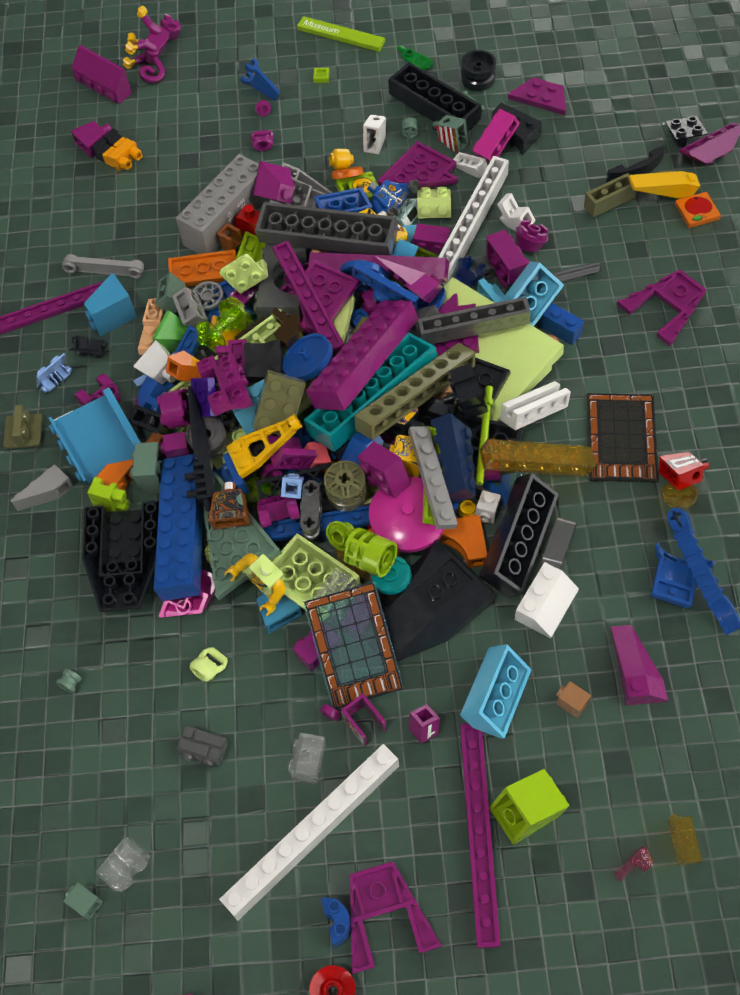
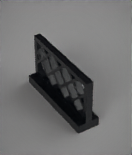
M331 463L290 473L298 474L299 477L301 474L306 473L312 477L311 480L316 479L324 484V481L316 476L320 470L329 468ZM289 473L256 480L260 500L264 499L263 495L267 498L271 497L276 488L281 490L282 487L278 485L282 477ZM269 482L275 487L270 495L262 492L260 484ZM323 485V487L321 488V493L325 489V485ZM302 495L301 499H297V506L302 501ZM322 497V513L337 510L330 505L328 499Z

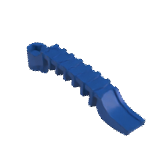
M672 508L667 514V520L673 530V537L679 544L678 547L683 553V558L688 563V568L693 573V578L698 583V588L703 593V598L707 600L709 608L719 621L725 635H728L740 629V618L730 599L723 595L724 588L718 586L717 582L719 580L713 576V569L708 566V559L703 556V549L698 546L699 541L693 536L695 532L690 515L680 508Z

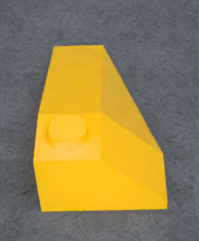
M664 171L629 176L632 189L635 191L678 199L693 196L700 187L696 174L683 171Z

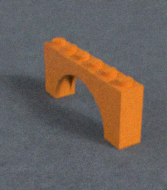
M467 515L463 518H456L458 523L456 528L445 529L438 540L442 544L457 550L464 558L468 568L483 566L487 550L480 515Z

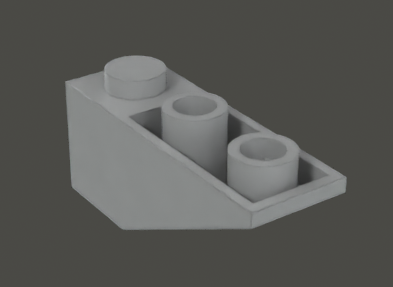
M54 464L51 468L45 470L40 477L32 481L24 490L17 493L10 501L14 508L20 511L57 500L73 488L69 477Z

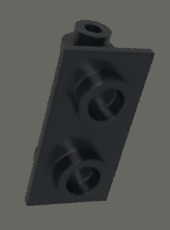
M78 335L72 337L74 347L69 348V350L75 351L76 354L85 355L90 353L93 357H103V355L109 353V351L105 350L108 343L103 339L91 338V344H89V337Z

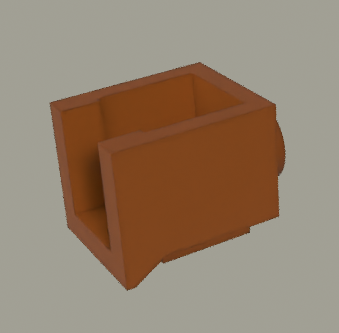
M226 223L216 234L220 239L222 249H235L236 251L242 241L241 231L235 226Z

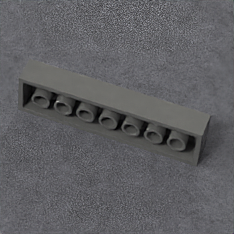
M263 202L255 233L261 243L280 244L289 241L290 245L294 247L352 254L392 256L399 228L397 219L394 216Z

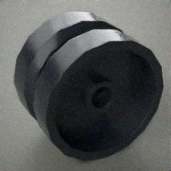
M473 50L463 56L461 62V82L463 85L474 91H483L490 88L495 82L496 59L493 54L485 50Z

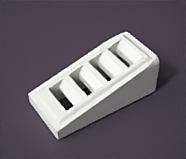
M459 152L453 159L456 161V168L477 178H481L487 168L485 158Z

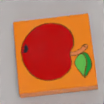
M707 192L675 201V206L688 228L714 222L721 218V214Z

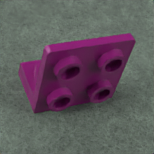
M267 436L270 444H273L281 437ZM291 437L270 459L274 469L303 470L310 467L317 454L315 450L302 449L299 438Z

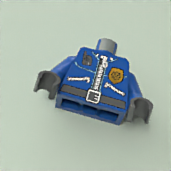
M416 179L410 181V183H396L385 180L381 186L372 181L367 190L374 194L370 203L375 213L378 214L381 211H385L387 216H398V209L407 199L409 191L411 190L412 193H416L418 191L417 187H420V184Z

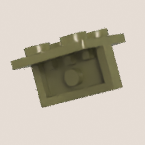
M15 405L14 416L6 417L4 448L40 446L43 423L42 414H29L28 411H25L23 405Z

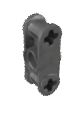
M309 480L303 484L302 501L300 503L302 533L305 538L310 540L319 536L322 517V495L318 482L314 480Z

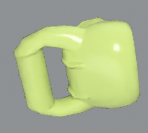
M214 647L204 649L198 658L190 663L189 667L197 678L208 682L213 680L217 673L225 669L228 658ZM206 654H210L217 661H219L221 665L217 666L216 663H213L210 659H208Z

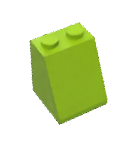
M543 769L505 787L489 809L511 843L515 845L561 816L570 805L555 785L553 779Z

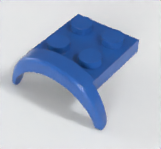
M656 543L655 555L658 563L650 597L690 609L697 581L693 578V573L688 568L687 561L667 553L661 548L660 543ZM708 561V566L712 568L715 564V561Z

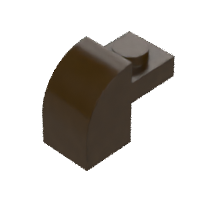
M275 307L271 314L281 326L273 334L277 340L280 339L283 346L288 350L298 339L302 338L303 328L294 312L289 315L286 311H280Z

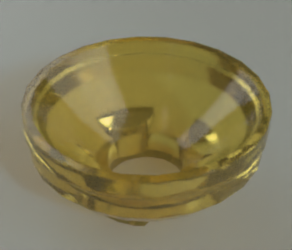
M668 483L662 488L661 494L663 501L667 505L683 510L697 501L698 490L691 485L677 491Z

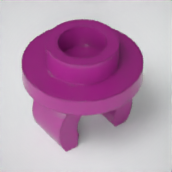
M266 100L258 101L255 105L257 114L267 116L271 111L270 103Z

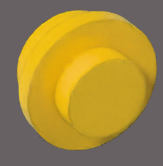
M465 500L458 506V513L462 518L467 515L475 516L477 506L474 502Z

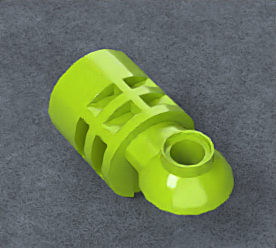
M334 521L327 525V539L334 548L345 551L343 559L345 563L380 578L386 576L391 570V566H393L397 556L396 542L360 527L354 529L348 522Z

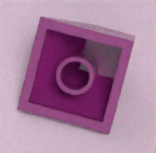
M260 161L253 195L291 204L295 187L290 168Z

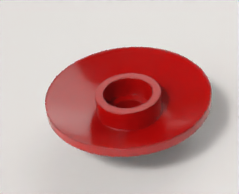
M329 965L317 971L309 986V995H330L329 990L332 987L337 988L338 992L336 995H356V985L352 975L343 967Z

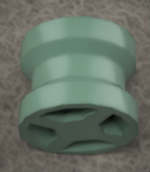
M408 117L402 121V135L404 137L414 138L417 136L418 122L415 118Z
M64 669L61 679H58L55 684L69 693H74L75 685L80 683L82 678L77 673Z

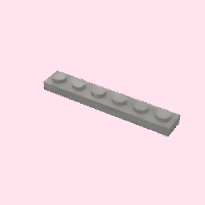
M428 426L410 427L408 434L436 529L456 528L458 523Z

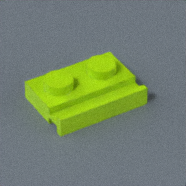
M246 231L236 259L244 254H248L255 262L260 261L263 258L262 248H265L266 243L259 242L256 235Z

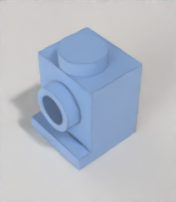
M295 473L284 475L282 477L281 497L301 499L304 477H299Z

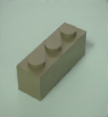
M629 173L585 193L584 208L592 217H596L635 198L636 191L632 189Z

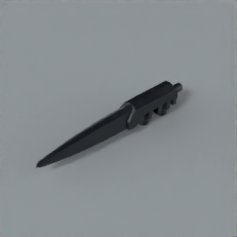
M188 386L190 427L195 462L193 463L194 473L184 474L185 481L195 480L196 490L186 491L187 499L197 498L198 505H204L205 511L209 512L213 494L216 492L212 458L202 414L191 386Z

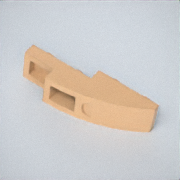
M156 298L148 299L143 317L144 327L138 346L139 355H143L154 343L153 336L166 313L155 304Z

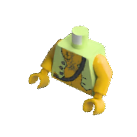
M252 553L246 554L235 565L230 566L224 575L231 573L233 578L230 581H234L240 575V571H242L269 598V601L260 606V611L265 608L267 609L268 613L266 616L276 610V604H278L286 592L284 574L264 554L260 556Z

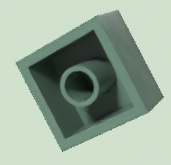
M158 442L135 443V451L132 452L133 467L130 469L131 478L135 480L137 488L141 490L143 495L160 494L162 459L167 458L165 454H162Z

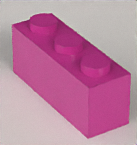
M499 109L472 150L476 156L485 158L487 163H490L493 156L498 157L520 124L517 118Z

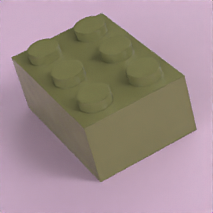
M267 370L252 421L253 429L260 430L284 421L293 414L297 416L306 385L305 381ZM275 431L271 433L281 436L280 431Z

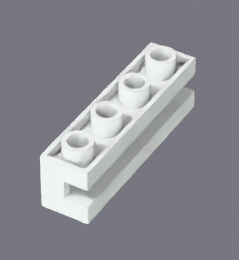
M556 381L502 403L499 419L512 429L517 430L568 407L571 391L566 388L559 391L560 384Z

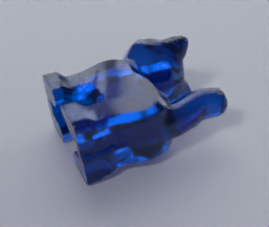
M465 256L458 260L459 269L454 278L460 282H465V285L474 289L486 265L481 263L476 272L469 270L475 260L471 256Z

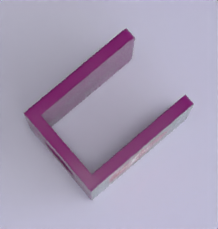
M361 694L342 708L341 714L345 723L360 742L366 746V736L351 718L353 714L364 707L383 731L387 730L384 718L367 697Z

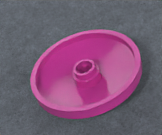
M408 476L411 483L395 498L388 494L384 495L378 489L369 507V520L373 533L396 542L397 551L410 553L424 550L433 545L445 530L436 529L435 525L422 523L424 485L422 478Z

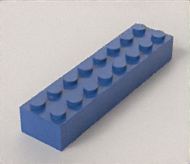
M194 454L162 459L154 590L162 601L201 595L204 505H198L197 498L187 499L186 491L196 490L195 480L185 481L184 474L194 473Z

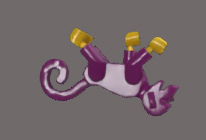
M141 6L138 8L137 16L142 18L143 23L150 31L148 39L143 40L139 38L138 40L134 33H128V43L125 45V51L133 55L136 50L146 48L145 53L133 57L132 60L125 57L122 65L127 69H131L134 64L137 65L142 62L154 63L159 72L157 76L145 74L154 75L155 70L151 66H142L139 70V76L143 81L154 84L162 81L165 74L164 66L158 57L166 49L168 39L173 40L179 37L181 25L176 19L173 20L171 16L165 14L164 19L160 21V26H158L146 15L148 13L147 9Z

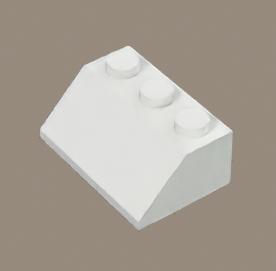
M544 562L517 607L515 620L551 639L579 588L563 571Z

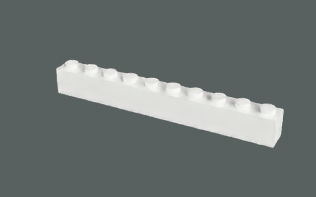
M496 156L492 157L438 258H447L449 261L448 281L454 277L508 175L509 160ZM448 281L442 282V285L445 286Z
M384 744L381 745L232 886L219 900L235 919L239 921L399 767L398 758Z

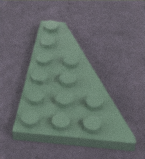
M214 472L216 492L224 491L223 480ZM204 508L210 564L213 572L212 579L215 587L214 594L220 600L248 579L240 571V575L234 581H230L233 575L231 573L224 575L230 566L235 565L249 553L257 556L264 554L272 561L281 554V551L250 513L251 525L214 530L209 522L210 511L207 512Z

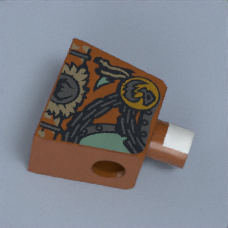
M233 482L224 483V491L213 494L209 522L214 530L251 525L246 498L241 489H236V484Z

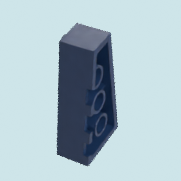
M451 413L430 420L431 426L436 428L437 435H434V441L440 449L437 457L441 467L444 469L442 474L450 500L458 503L475 497V466L472 459L474 451L471 445L472 432L470 428L466 427Z

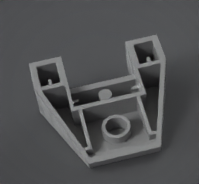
M284 162L281 166L290 168L295 187L291 204H286L316 208L314 196L332 193L299 168ZM270 199V201H269L270 203H279V204H282V203L277 202V201H274V200H272V199Z

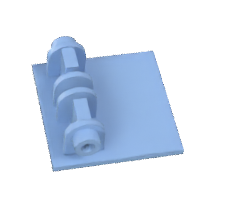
M64 353L61 356H55L48 367H42L37 372V388L42 386L40 389L44 393L50 392L58 386L57 380L62 382L71 375L72 369L68 365L65 367Z

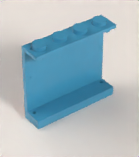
M110 388L103 390L104 396L54 421L52 417H49L51 424L48 426L53 435L57 434L60 438L57 442L61 450L66 449L68 453L66 459L70 466L75 465L77 469L74 472L79 482L83 481L86 486L92 483L94 477L107 464L131 460L132 452L135 451V443H141Z

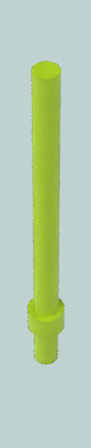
M486 386L484 400L488 412L482 416L476 485L479 486L483 485L490 413L494 402L492 386Z

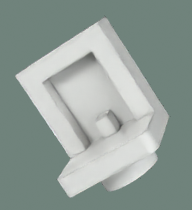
M482 490L475 515H480L481 522L494 524L501 495Z

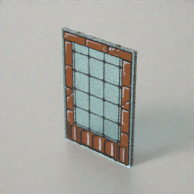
M375 581L303 601L330 703L333 708L345 707L361 694H364L370 700L404 690Z

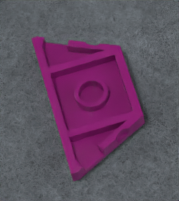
M533 77L508 94V99L558 114H566L563 85Z

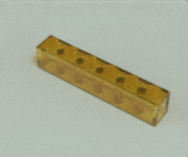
M487 439L480 448L483 469L588 476L596 467L592 448L582 445L574 446L549 444L547 442L533 443L531 441Z

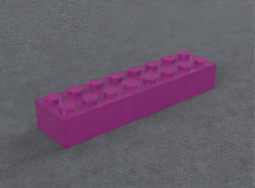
M384 300L379 303V306L361 324L356 333L351 336L350 340L332 358V361L306 390L315 409L345 411L418 321L419 318L412 301Z

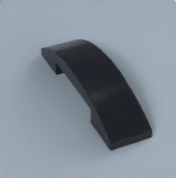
M662 145L650 151L647 159L625 168L621 164L608 170L606 183L626 173H629V175L651 173L661 163L665 146Z

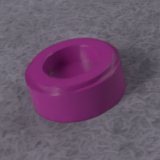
M323 704L320 709L324 716L335 722L342 715L335 708L327 704Z

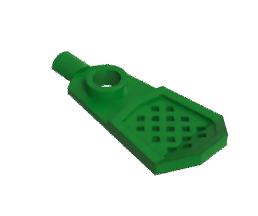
M401 45L397 47V50L401 52V56L407 62L414 64L424 71L433 67V60L427 56L419 54L410 48L405 49Z

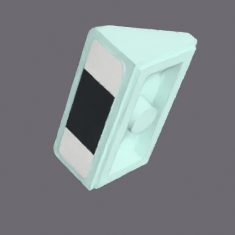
M417 198L406 199L399 207L398 216L394 215L397 219V224L401 226L411 225L417 218Z

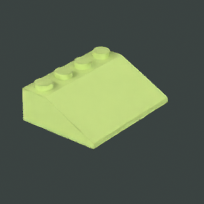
M298 533L284 547L281 554L272 561L284 574V584L286 587L284 596L306 611L305 601L361 586L360 576ZM349 599L334 602L335 607L338 609ZM333 603L319 607L320 613H325L321 616L323 621L335 612L332 611L335 609Z

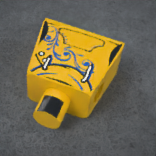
M397 435L393 445L385 442L382 443V447L401 457L407 475L419 476L420 471L409 436Z

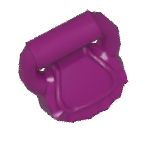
M270 130L254 131L250 136L252 147L255 150L266 151L273 146L274 134Z

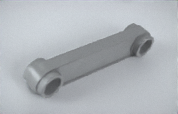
M68 254L63 260L62 269L67 273L86 272L110 275L114 273L115 275L139 279L143 274L144 264L139 260L121 261L77 257L73 254Z

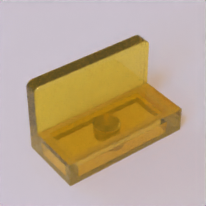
M677 814L671 815L668 824L678 866L701 863L702 859L692 817L678 818Z

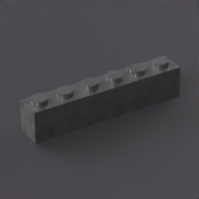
M521 297L418 319V329L421 339L430 344H436L530 324L531 311L527 298Z

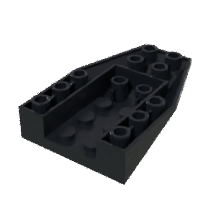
M159 500L142 502V510L107 512L104 505L87 506L84 508L82 560L100 612L141 608L155 571Z
M439 540L410 567L412 577L406 589L398 594L387 595L380 605V611L382 612L395 662L448 641L493 602V592ZM371 621L362 634L364 639L375 635ZM376 638L367 639L368 644L379 654Z

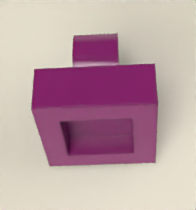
M269 463L262 468L260 475L262 479L282 475L280 472L282 469H274L272 463Z

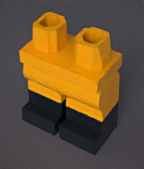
M114 128L104 136V139L101 138L92 146L96 159L116 167L118 171L122 169L129 170L132 167L131 161L133 159L139 161L142 158L141 150L137 148L136 142L119 135L118 131Z

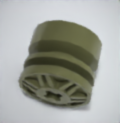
M339 461L327 469L324 476V485L330 505L340 511H353L359 508L367 497L365 474L360 466L351 461Z

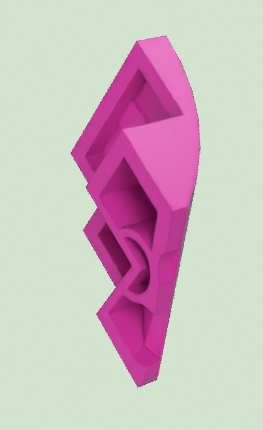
M201 570V595L164 601L159 617L203 613L215 592L212 573Z

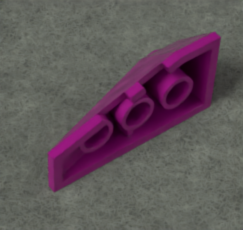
M376 256L372 258L382 268L393 274L408 289L429 304L443 288L439 284L441 280L433 274L429 276L426 273Z

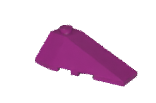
M632 625L611 627L625 706L667 702L668 698L664 680Z

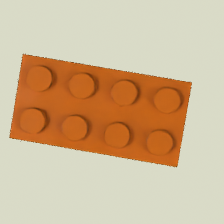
M233 249L168 258L169 272L183 281L185 287L197 286L206 281L223 282L225 279L220 275V269L236 259V251Z

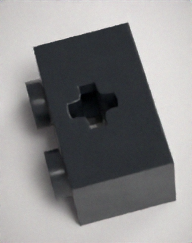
M135 405L129 418L131 424L146 431L162 435L171 434L172 431L166 425L163 426L161 424L160 413Z

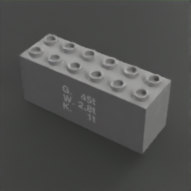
M238 154L176 217L182 243L185 247L198 254L216 252L221 247L220 239L216 233L226 223L236 227V216L245 205L251 204L256 210L267 199L253 195L259 167L258 163Z

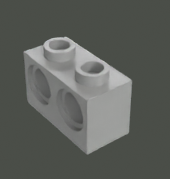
M184 287L172 296L183 325L199 329L209 322L196 292Z

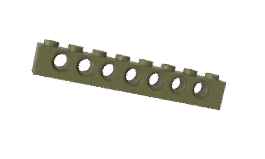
M460 343L449 348L429 364L355 415L356 431L371 440L378 437L450 385L448 381L451 378L450 370L471 363L472 368L475 367V351Z

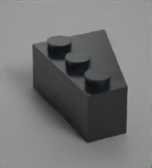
M501 102L492 111V118L499 109L517 118L520 124L509 141L513 147L516 146L520 153L524 155L541 136L542 121Z

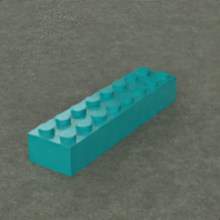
M410 332L406 334L345 411L316 409L304 419L308 436L335 452L358 432L355 429V415L438 357L436 346Z

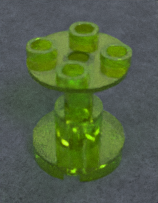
M234 297L224 298L219 303L220 315L217 317L215 325L207 321L197 323L198 342L206 345L214 352L216 346H226L222 335L224 331H230L232 328L243 330L251 323L249 311L246 313L243 309L245 305Z

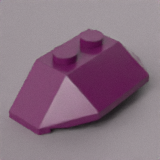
M730 123L681 148L679 152L696 162L710 164L714 159L724 157L726 153L733 150L740 135V124Z

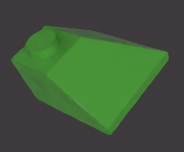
M167 310L153 336V341L159 342L172 354L176 351L188 327L183 325L179 317Z

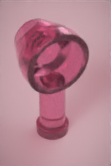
M645 845L639 848L619 870L613 873L615 877L622 882L623 878L635 867L643 872L647 871L654 864L650 851Z

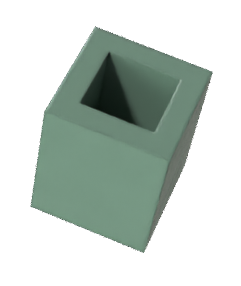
M78 882L75 886L73 885L69 888L63 901L88 921H90L103 903L101 899Z

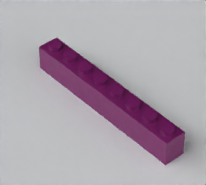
M310 252L309 266L315 260L340 271V267L344 263L352 260H364L378 264L372 259L373 256L426 273L429 276L433 274L441 280L439 282L441 285L442 282L448 281L449 261L447 258ZM389 273L390 281L397 280L393 274Z

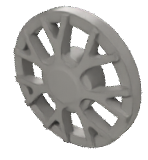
M202 282L193 289L201 298V303L204 302V310L216 308L224 297L221 286L216 282ZM212 285V288L208 289L207 286ZM217 289L220 290L219 292H217V293H215V294L213 293V292H214L215 290H217Z

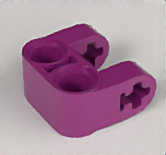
M104 373L95 378L101 388L91 396L83 389L74 394L77 401L84 406L104 396L103 390L110 388L118 404L121 403V396L117 386Z
M280 494L257 502V510L262 528L272 526L271 522L289 517L291 521L300 519L295 498L281 497Z

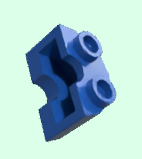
M321 898L327 920H333V925L328 929L333 947L336 949L342 946L351 931V919L345 906L338 899Z

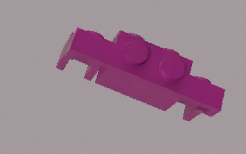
M233 353L225 355L218 360H215L212 355L196 363L202 378L217 377L221 390L207 396L215 416L232 409H246L253 405L247 389L249 382L245 376V371L241 363L238 364Z

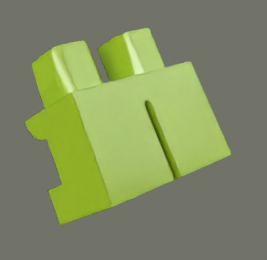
M94 477L87 492L92 505H104L107 512L127 511L130 501L126 499V491L118 489L117 483H111L109 486H106L101 478Z

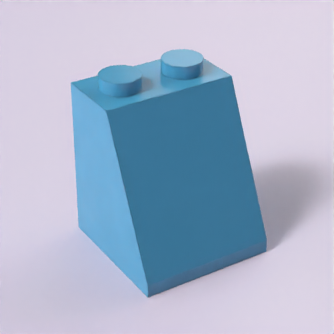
M114 273L84 303L86 308L84 313L90 321L88 323L92 331H97L99 336L137 318L130 296Z

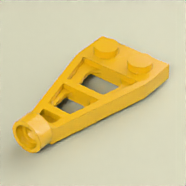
M295 414L284 421L244 435L226 446L241 478L259 469L298 429L302 428V424ZM275 431H280L281 437L273 444H270L267 436ZM262 440L265 444L264 450L258 456L253 457L249 448L250 444Z

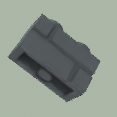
M186 726L177 750L181 754V758L187 761L197 759L201 761L202 765L212 768L213 765H221L228 747V741L226 737Z

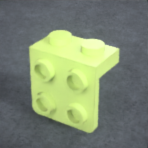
M422 187L421 190H418V218H451L450 189H447V187H438L437 189Z
M244 254L221 268L220 275L241 294L268 277L267 263L263 259L255 262L248 254Z

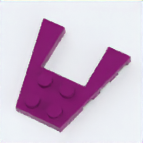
M679 269L661 278L659 282L651 283L645 289L630 294L628 298L618 300L617 305L631 315L654 294L679 313L657 332V337L668 346H671L706 294L707 289Z
M393 861L350 874L353 974L375 968L363 920L406 908L419 954L441 947L430 924Z

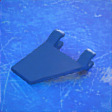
M253 58L251 60L253 66L249 63L245 65V69L248 71L246 76L249 79L241 76L240 81L245 85L252 86L272 100H277L280 91L258 67V61Z

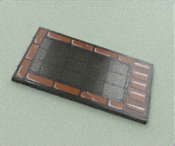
M587 393L589 481L659 483L654 395Z

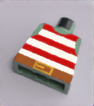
M446 115L440 121L433 123L432 129L437 131L438 141L447 148L459 153L469 145L465 119Z

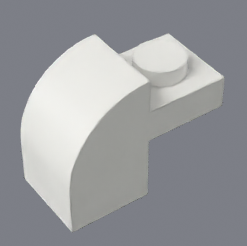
M512 193L506 194L497 204L503 214L500 220L504 225L515 231L522 220H531V224L536 221L529 207H518Z

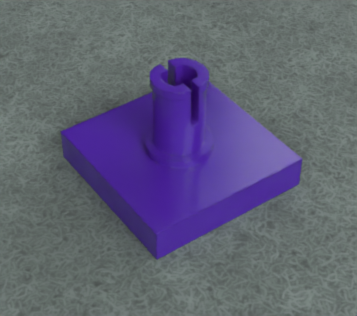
M191 378V387L202 416H215L207 396L214 392L220 391L215 390V379Z

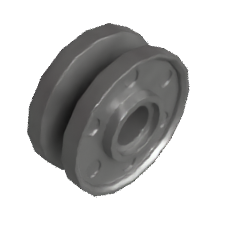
M203 416L207 436L210 435L208 442L211 458H214L226 449L229 441L228 433L219 419L212 416ZM189 426L186 438L193 451L191 427Z

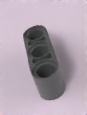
M557 517L541 561V567L545 562L561 570L577 522Z

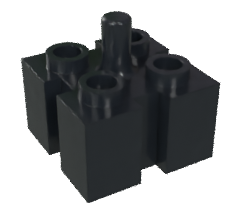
M471 363L450 370L451 378L448 381L453 394L443 397L444 403L448 404L456 401L460 413H465L467 420L488 412Z

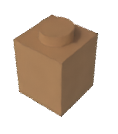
M571 681L566 687L562 685L556 694L558 696L557 705L577 719L591 699L589 693Z

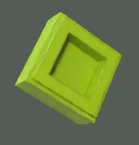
M314 68L313 82L329 83V68Z

